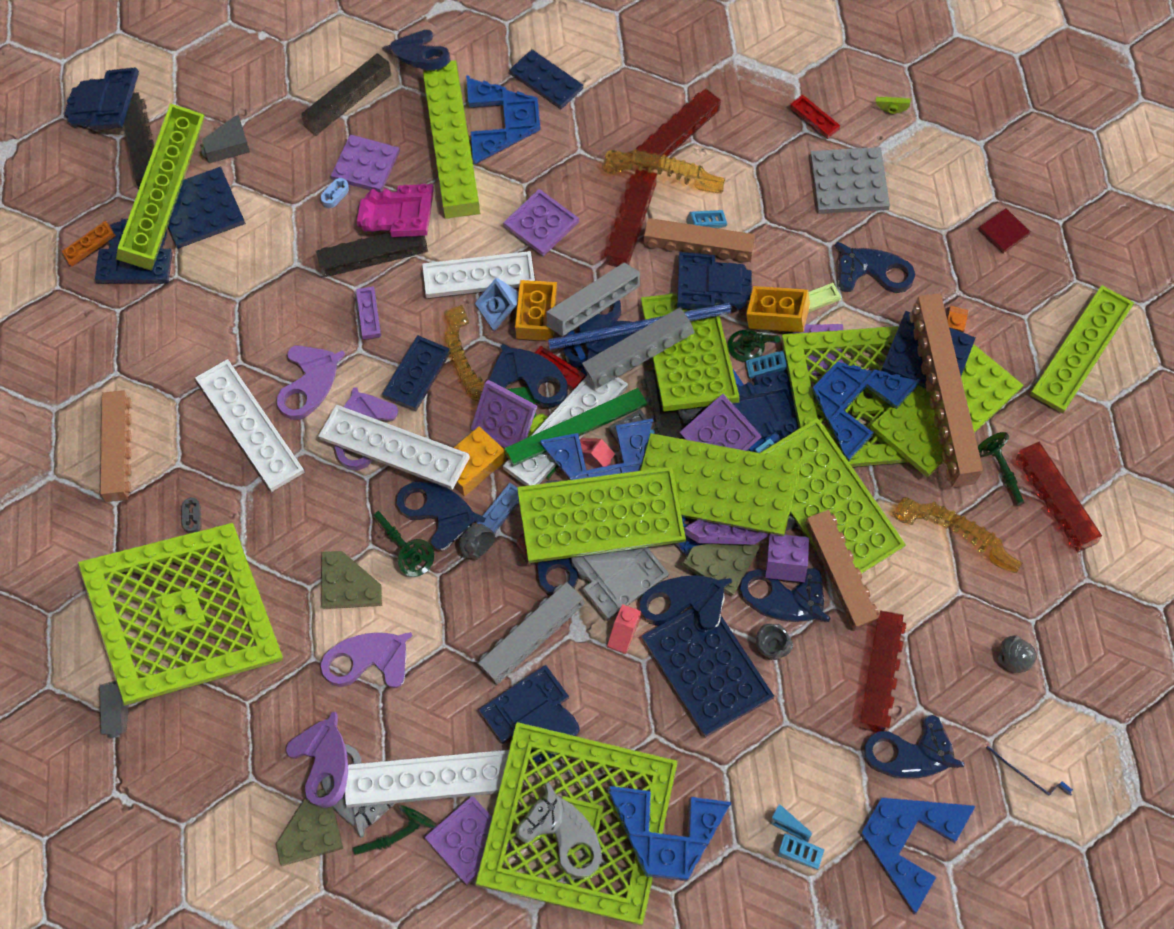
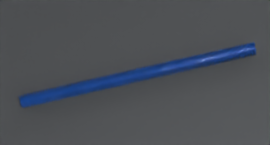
M723 303L685 311L684 313L691 321L694 318L699 320V317L701 320L703 316L708 318L709 315L710 318V315L715 317V314L719 316V313L720 315L721 313L724 315L726 312L728 314V311L729 313L731 311V306L729 303ZM662 317L644 319V321H635V323L630 322L626 323V325L610 326V328L605 327L601 328V330L585 331V333L581 332L553 338V340L551 338L548 339V346L550 350L552 348L554 350L556 346L558 349V346L560 348L561 346L563 348V345L568 347L570 344L572 346V343L573 345L574 343L577 345L579 342L581 344V341L582 343H586V341L588 343L590 339L593 342L595 338L597 341V338L602 340V337L603 339L604 337L606 339V336L611 338V335L615 337V334L620 336L621 333L622 336V333L627 335V332L631 334V331L636 333V330L638 332V330L645 328Z

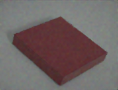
M1007 208L979 227V231L1003 254L1031 233Z

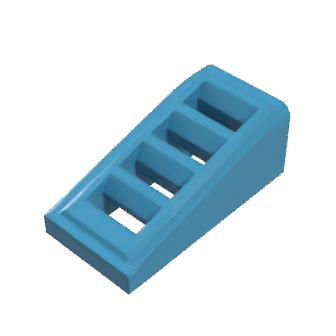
M723 210L689 212L686 220L687 224L711 228H721L728 225Z
M783 351L745 362L749 379L757 375L787 369ZM753 365H756V367H757V371H755V372H754Z
M778 805L771 824L801 840L809 842L812 832L783 806Z
M785 833L778 857L819 870L825 849ZM789 843L793 844L791 852L786 851ZM797 846L801 847L799 855L794 854ZM808 849L807 858H802L804 850ZM816 852L815 861H810L812 853Z

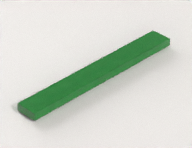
M636 388L506 447L504 451L514 467L546 452L540 444V440L575 433L581 436L645 407L647 402L639 388Z

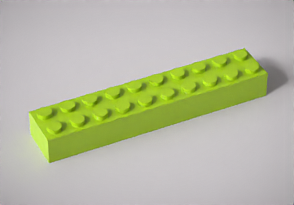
M452 60L448 65L440 69L423 70L445 219L480 214L456 60Z
M170 103L118 245L117 260L145 269H153L203 126L204 114Z

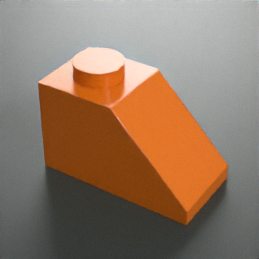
M950 305L947 316L948 325L950 328L964 333L968 310Z

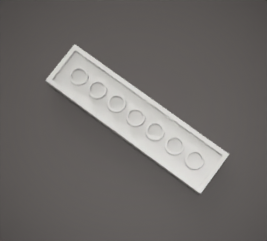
M228 359L195 377L197 383L271 492L305 473Z
M587 375L532 435L621 396L628 388V384L619 377H616L605 385L596 388ZM546 451L514 467L510 460H508L503 465V470L526 486L537 485L555 468L557 463Z
M339 405L335 406L318 436L320 440L452 490L470 458L468 453Z
M509 750L348 765V778L345 790L346 808L499 793Z

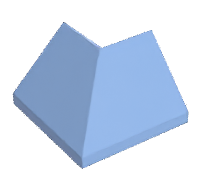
M495 278L475 302L493 330L500 326L517 305L519 292L499 278Z

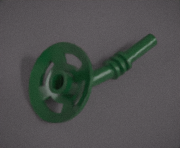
M748 329L739 330L729 338L728 351L734 359L746 362L747 360L761 357L765 350V343H779L780 336L768 335L765 332H755ZM738 335H743L738 339V342H733ZM756 346L759 347V351L751 356L750 352L753 351ZM734 348H736L740 353L744 354V356L738 354L734 350Z
M1000 432L988 437L978 445L980 458L990 455L996 457L1004 474L1005 483H1007V487H1010L1016 504L1019 506L1024 504V500L1017 486L1018 481L1014 476L1015 474L1011 472L1001 449L1007 443L1009 435L1007 432Z
M380 511L373 515L385 529L386 535H389L391 541L396 542L401 548L397 558L399 569L410 577H417L426 573L431 568L435 557L431 544L423 539H413L406 543L402 539L401 533H398L399 531L396 530L395 526H391ZM421 545H424L427 548L428 554L425 553V550L421 547ZM402 560L409 567L408 570L403 566ZM422 560L426 561L423 567L418 570L415 569V566L419 565Z
M400 805V811L409 820L408 826L391 836L385 835V838L382 836L381 839L376 838V841L353 847L354 854L358 855L375 849L382 850V847L386 849L387 846L390 848L392 844L412 834L420 826L436 828L437 824L422 813L410 807Z

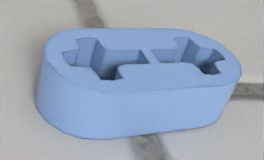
M338 178L334 180L321 194V201L324 207L333 208L349 192V186L345 179Z

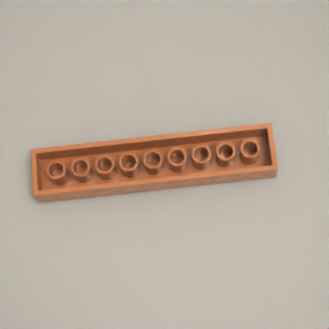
M941 293L918 296L910 312V321L914 323V338L918 340L919 344L918 355L922 357L923 361L922 373L926 374L927 378L926 390L930 392V407L932 410L934 409L935 413L934 425L939 430L938 442L943 447L942 459L947 464V480L951 482L952 487L973 485L982 474L983 467Z

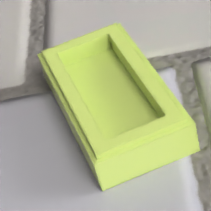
M834 283L809 292L810 306L808 313L841 300V296Z

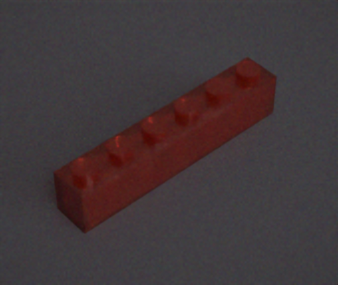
M706 88L702 92H698L693 100L686 103L678 113H674L666 124L663 123L657 132L651 134L642 145L640 144L636 147L634 151L635 162L651 173L720 111L721 99Z
M637 168L635 175H631L629 182L631 186L630 189H626L624 196L626 201L621 203L620 218L617 217L615 220V232H611L610 246H607L605 249L604 257H607V265L618 267L623 263L630 264L657 185V173Z
M1040 441L1019 450L1016 457L1018 467L1023 469L1028 482L1031 485L1033 484L1037 490L1038 497L1047 505L1049 514L1054 516L1058 522L1059 529L1068 537L1070 546L1079 553L1098 544L1102 534Z
M882 610L879 612L859 725L861 730L877 733L885 731L886 728L890 727L891 716H888L889 709L893 708L894 697L891 696L892 690L896 689L898 678H894L895 671H899L900 659H897L898 652L901 653L903 648V641L900 640L901 634H905L906 622H903L904 615Z

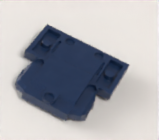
M136 67L106 70L103 79L84 80L77 87H72L64 112L68 123L74 128H77L78 125L88 127L89 125L92 130L123 128L139 70Z
M121 219L119 222L112 223L110 227L116 236L108 241L110 244L109 249H99L95 282L169 283L172 250L163 249L167 237V229L153 269L149 270L116 259L117 248L128 219Z
M679 252L677 308L698 309L714 306L715 304L729 303L730 306H735L740 310L746 305L747 301H750L752 294V270H747L744 264L715 262V255Z
M787 370L754 376L752 379L754 385L750 382L743 386L737 384L739 402L732 404L762 436L761 438L778 434L782 440L799 429Z
M544 665L479 709L480 714L502 744L513 738L516 722L572 736H577L580 732L577 720L561 705L569 699V695L547 665ZM541 753L532 758L536 764L546 762ZM547 753L550 759L557 756L556 754Z

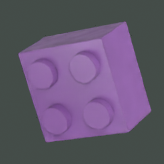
M770 534L765 578L805 582L808 567L809 537L784 535L783 537Z

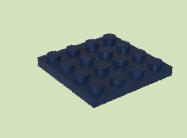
M221 166L184 179L168 223L178 249L245 224Z
M905 310L881 371L887 372L890 375L898 374L903 378L920 379L921 381L918 386L926 388L927 378L926 374L922 373L923 361L922 357L918 355L919 344L918 340L914 338V323L910 321V312ZM949 327L960 375H962L976 337Z

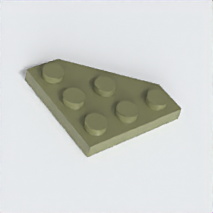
M716 543L695 546L690 549L682 565L698 576L711 577L717 580L731 578L732 583L724 588V592L733 596L760 547L756 544Z
M343 551L322 552L323 609L382 606V585Z
M324 789L317 791L319 798L327 796ZM307 797L304 799L276 844L281 866L343 849L333 806L321 808L312 804Z

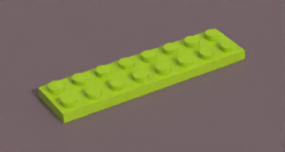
M1101 285L1037 382L1030 396L1064 414L1135 302Z

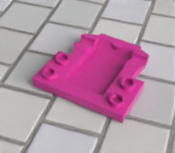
M433 184L398 185L397 192H391L387 188L383 189L382 192H377L375 189L370 190L365 198H361L357 217L358 227H361L363 231L390 230L391 237L427 235L434 193Z

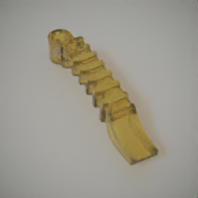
M637 149L626 153L610 150L606 153L602 165L603 170L609 174L628 169L632 170L634 165H638L639 171H642L643 167H648V172L650 173L652 169H658V174L660 175L662 171H666L668 177L674 173L677 180H680L681 176H685L684 183L686 185L693 178L695 179V188L701 191L722 193L724 190L725 178L706 172L700 165L697 166L695 163H688L685 160H676L674 157L668 158L666 155L659 156L656 153L639 152Z
M459 305L444 311L449 324L447 332L444 333L445 342L448 348H450L451 359L455 369H457L459 378L461 377L462 385H465L466 393L470 394L472 400L479 402L484 388V381L481 376L477 378L474 370L471 371V366L468 363L459 338L460 327L469 324L464 307Z
M903 497L892 513L896 520L909 525H913L916 519L927 521L931 515L934 517L933 521L935 524H938L943 519L945 520L943 527L946 529L950 524L955 525L953 528L955 533H958L960 529L964 530L963 537L965 539L970 534L973 535L974 538L971 540V543L974 546L979 540H982L983 543L978 548L981 554L990 545L992 550L989 553V559L995 566L1017 573L1023 564L1005 551L1002 540L997 538L995 533L988 532L985 527L976 525L975 521H969L964 515L956 514L954 510L950 511L945 506L937 505L935 501L920 505L910 498Z

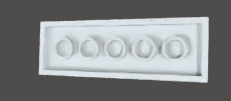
M531 251L423 263L426 298L484 292L495 278H499L512 288H519L520 280L535 281Z

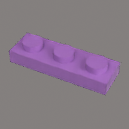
M374 286L356 289L363 340L381 337Z

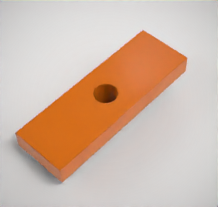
M105 220L65 248L62 253L68 264L72 267L116 235Z

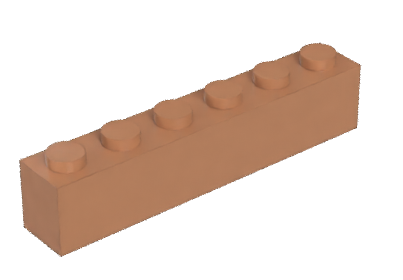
M648 218L644 235V246L662 248L669 251L711 254L722 259L751 262L755 234Z
M125 390L102 392L101 496L105 502L128 500V493H131L129 476H131L132 471L129 459L132 457L129 442L132 441V435L129 425H132V417L129 414V408H132L131 397L127 396Z
M826 510L807 518L805 525L853 631L875 622L878 619L877 615H879L878 609L870 601L869 589L861 581L862 574L859 568L854 566L853 554L850 550H847L844 544L846 540L843 533L839 532L836 526L838 523L835 515Z

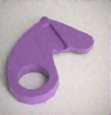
M357 387L353 388L350 399L344 405V408L377 420L393 421L398 415L396 405L372 395L360 393ZM335 445L340 464L348 470H361L368 467L373 459L365 456L358 460H350L345 456L346 449Z
M378 632L361 634L345 639L324 655L321 662L322 674L331 685L344 687L351 685L367 668L375 664L384 673L387 686L398 688L404 684L406 641L413 635L411 632L401 635ZM340 656L348 657L353 661L351 672L343 677H337L330 672L331 662Z

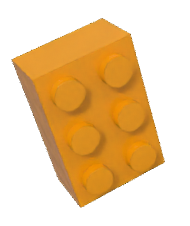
M520 280L515 325L516 339L548 341V339L552 338L553 340L554 330L547 327V311L556 306L557 282Z
M753 286L746 314L749 328L804 332L810 306L808 290Z
M480 426L454 447L457 450L468 453L470 456L454 487L465 497L506 461L504 449Z

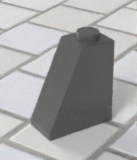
M239 115L234 116L202 139L204 147H201L203 157L208 158L209 164L250 153Z
M116 681L101 684V734H108V738L120 737V734L127 732L129 705H123Z

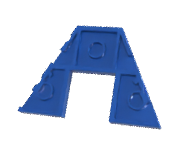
M466 75L469 107L503 105L506 128L471 131L473 164L541 130L537 97L525 95L519 91L515 93L506 90V87L489 84L484 80L481 82L471 79L469 75Z
M836 362L818 381L812 391L848 462L873 436V432L845 412L847 407L867 387L897 409L920 384L921 380L903 378L898 374L890 375L879 370L861 369L860 366H849L845 363Z
M653 418L615 426L623 462L620 464L586 470L578 433L540 440V444L570 480L640 471Z
M614 786L608 788L610 797L644 875L648 877L687 881L731 805V802L691 797L689 799L688 837L649 832L651 791Z
M881 798L864 827L861 836L869 844L871 851L879 859L885 868V872L891 881L895 883L899 893L903 895L913 910V914L916 915L936 876L899 855L917 822L951 842L956 843L975 809L974 805Z

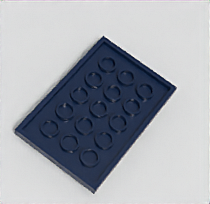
M691 608L641 637L704 738L774 699V694L722 616L720 617L718 627L713 630L704 629L701 625L699 613L694 608Z

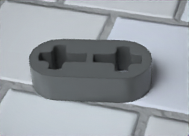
M191 497L182 503V525L188 534L198 532L202 527L200 503L197 499ZM191 504L195 506L193 507V513H190L189 510ZM191 519H193L195 523L193 525V528L189 527V525H191Z

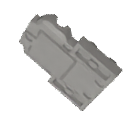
M648 547L637 550L630 549L571 557V566L578 571L581 578L587 579L590 584L583 588V592L607 621L619 613L622 604L629 606L647 590L669 576L668 571Z

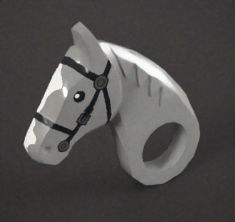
M345 744L347 756L353 760L354 764H362L358 751ZM327 776L322 779L326 795L334 787L333 776ZM344 793L343 797L333 808L341 817L356 828L359 837L362 838L365 837V829L376 822L395 803L346 808Z
M547 782L544 784L545 795L534 804L518 825L516 836L522 842L528 843L542 834H556L560 866L567 875L577 879L588 878L597 871L602 859L597 834L583 814L572 804L556 796L552 786ZM575 845H585L592 851L593 862L590 866L578 869L570 864L567 854L571 847Z

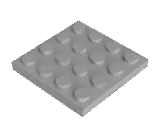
M881 147L811 151L810 157L818 214L889 210L890 202Z

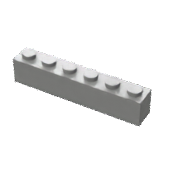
M626 263L614 268L609 273L548 310L547 327L562 336L566 335L640 287V271Z
M678 308L582 364L595 387L599 388L695 332L688 317L681 308Z
M567 582L563 586L559 585L549 599L545 598L542 600L539 608L534 612L528 613L524 618L525 621L520 625L514 626L510 630L509 635L505 639H500L490 653L486 652L482 655L478 664L481 670L496 685L584 605L583 597Z

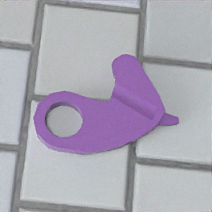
M293 346L289 349V360L299 364L305 375L282 388L278 394L277 406L284 417L291 420L303 419L321 405L332 387L336 376L337 364L342 360L345 352L340 351L334 354L331 351L304 346ZM296 393L305 395L307 401L302 408L292 410L285 406L286 399L290 395Z
M332 712L328 720L325 719L313 725L292 739L286 747L288 755L293 759L304 755L315 757L314 765L305 785V791L309 801L321 808L334 806L343 797L348 778L347 752L343 738L337 728L338 715L336 712ZM333 776L334 787L327 796L319 798L317 794L319 783L325 777Z

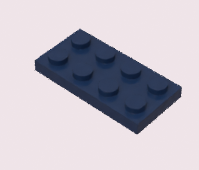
M533 49L509 69L510 75L560 110L584 89L581 82Z
M417 335L384 390L383 398L417 411L449 357L451 349Z

